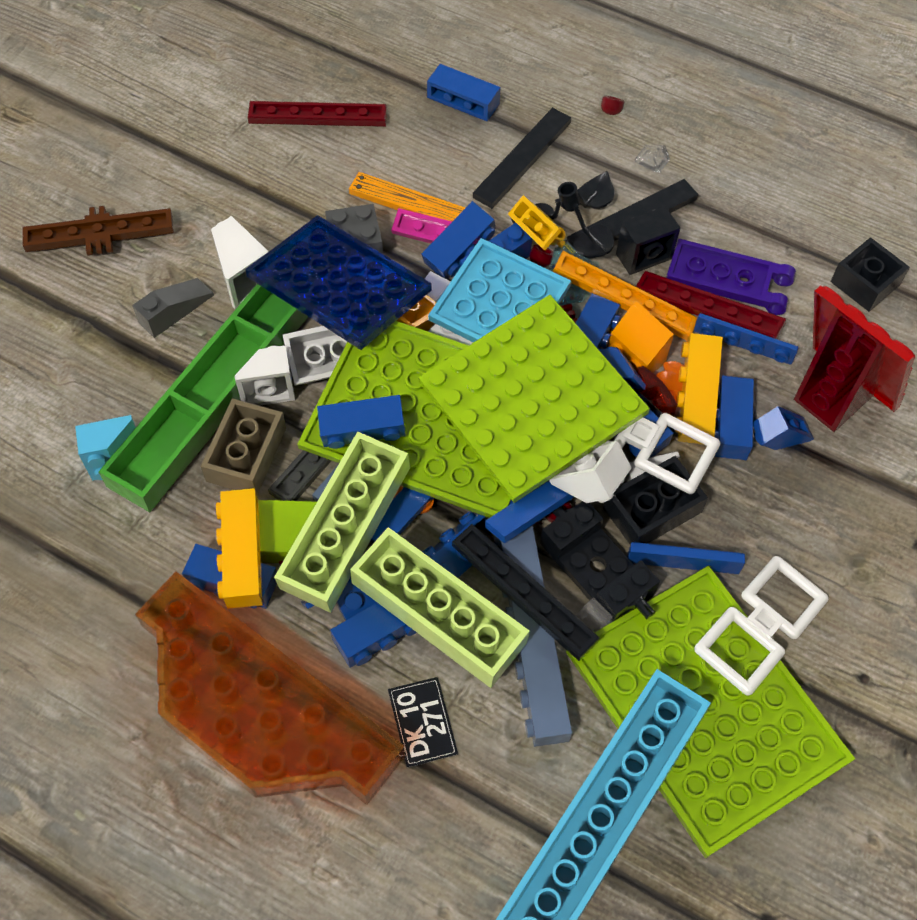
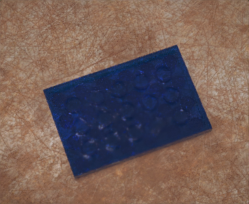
M318 215L245 269L248 278L360 350L432 291V283Z

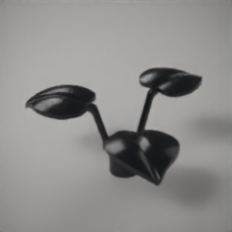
M608 171L589 180L579 189H577V185L573 182L562 183L557 190L559 199L555 200V211L546 203L535 204L552 220L558 217L560 206L568 212L575 211L584 232L577 235L573 241L574 250L579 256L596 258L605 256L612 251L614 238L609 228L598 224L588 230L579 210V205H582L584 208L590 206L593 209H600L613 201L615 190Z

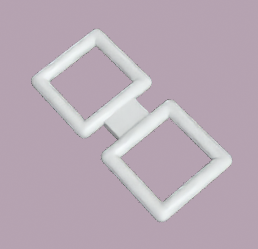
M668 413L661 414L656 424L641 418L620 432L615 440H618L621 448L627 442L640 449L634 461L637 468L688 494H693L696 491L720 447L719 439ZM667 426L707 446L688 481L648 461Z
M774 556L742 592V598L755 609L747 618L735 607H729L694 647L697 655L743 694L748 696L754 693L785 654V649L771 638L778 628L791 639H797L829 599L826 593L779 556ZM777 570L814 598L793 625L756 595ZM732 621L770 651L769 655L748 680L744 679L709 649Z

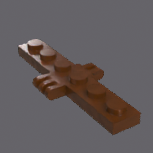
M99 206V214H96L95 207H89V215H85V219L23 227V248L25 252L86 245L87 256L93 255V247H96L97 254H103V246H106L107 253H113V241L174 233L171 208L111 216L110 212L106 213L105 206Z

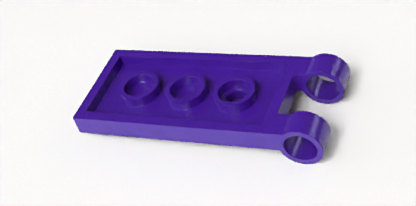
M678 239L666 278L715 295L765 307L771 314L782 315L786 312L789 301L788 297L782 293L768 292L771 279H774L777 285L784 287L792 285L796 270L788 264H778ZM740 278H746L748 281H742Z

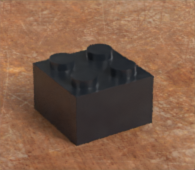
M666 206L622 222L616 255L629 275L671 260L677 244L680 226Z
M870 237L838 264L830 282L870 312L901 285L910 266Z

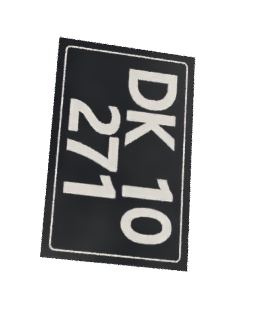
M438 677L388 689L407 768L458 755Z

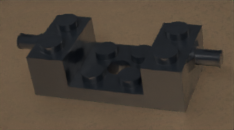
M581 501L573 508L564 510L560 506L552 513L556 516V519L542 529L540 544L609 624L635 608L641 612L646 620L652 617L656 611L646 601L656 594L660 580L642 560L634 565L601 529L604 518L590 503ZM599 561L604 564L605 570L596 572L591 569L590 563Z

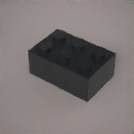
M676 456L658 465L687 481L691 476ZM644 472L619 486L614 492V496L604 502L603 509L629 544L632 542L648 544L702 513L708 497L699 485L693 494H688Z

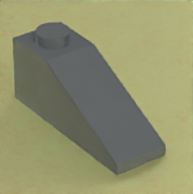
M195 278L154 290L132 306L139 324L155 338L213 297L214 293L201 280Z

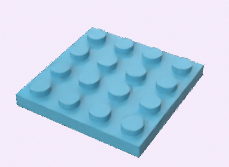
M480 238L428 314V319L471 342H475L549 294L560 304L571 286V280Z

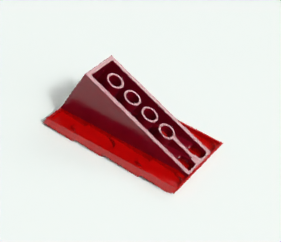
M820 285L814 291L813 349L816 353L793 400L835 432L873 396L891 411L895 412L900 407L905 396L904 392L913 369L912 365L915 355L900 341L892 340L890 335L881 326L874 322H868L865 315L856 307L850 304L846 305L844 300L831 288Z

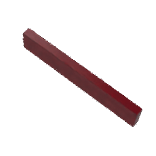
M250 101L248 123L386 127L387 105Z
M648 271L643 273L635 286L685 312L697 316L701 313L778 339L786 324V318Z

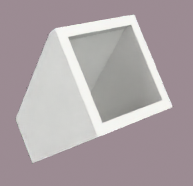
M230 216L226 220L219 222L211 231L232 307L236 310L272 265L269 251Z

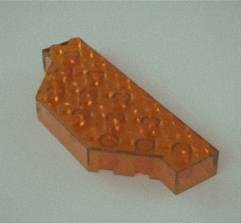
M177 571L135 614L141 626L157 638L158 714L168 727L255 798L344 786L368 805L405 758V746Z

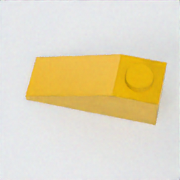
M524 195L508 213L544 250L550 246L562 231L548 215Z

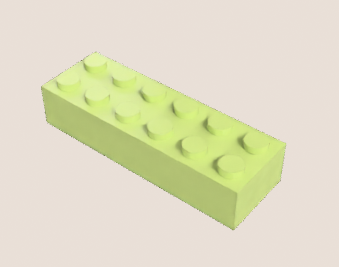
M357 431L274 577L279 589L330 613L332 612L351 577L350 569L362 557L410 469L408 453Z
M389 527L350 569L353 585L490 688L493 687L527 644L530 632L527 628Z

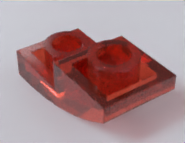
M644 366L638 367L637 373L646 384L645 390L638 391L649 401L653 400V405L662 413H668L674 417L677 403L668 388L650 370Z

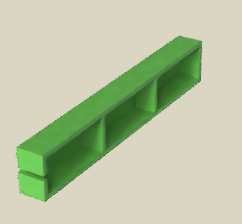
M290 245L100 469L99 474L105 486L150 513L219 428L232 398L241 401L235 381L237 372L259 349L270 346H285L283 334L296 332L320 303L317 284L333 272L332 265L314 256L311 258L310 263L308 253Z

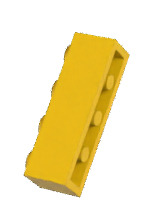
M691 333L687 342L683 341L681 348V357L685 358L684 366L680 367L679 382H683L682 392L678 391L676 407H680V417L676 416V418L714 437L723 337ZM674 429V432L678 433L679 442L702 444Z
M255 488L220 491L221 502L216 503L217 519H221V528L216 529L218 546L222 545V554L217 555L218 571L222 572V581L217 583L219 599H224L227 609L263 605L259 501Z

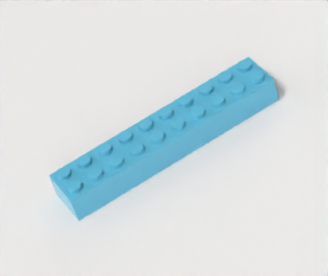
M656 669L496 920H579L702 721L711 702Z

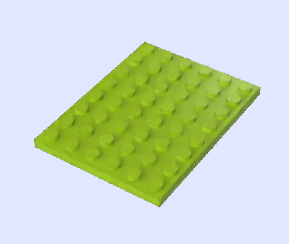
M363 310L297 444L298 448L340 463L350 444H345L337 449L323 446L320 437L317 406L400 395L406 436L394 441L378 440L408 453L410 469L400 486L488 518L510 505L511 499L419 383L418 377L469 345Z
M709 566L647 601L656 611L648 620L635 608L594 632L600 637L599 642L580 661L566 650L567 655L617 729H619L656 669L711 702L705 716L659 789L705 859L855 760V757L781 660L754 693L748 696L743 694L695 653V645L729 607H735L747 617ZM734 621L709 648L746 680L750 678L770 653Z

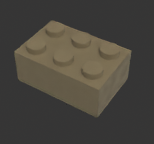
M232 398L200 466L206 482L233 490L255 488L258 495L286 431L283 412Z

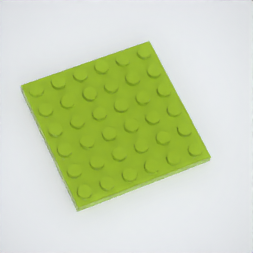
M550 294L418 377L419 383L513 503L649 414L650 409Z

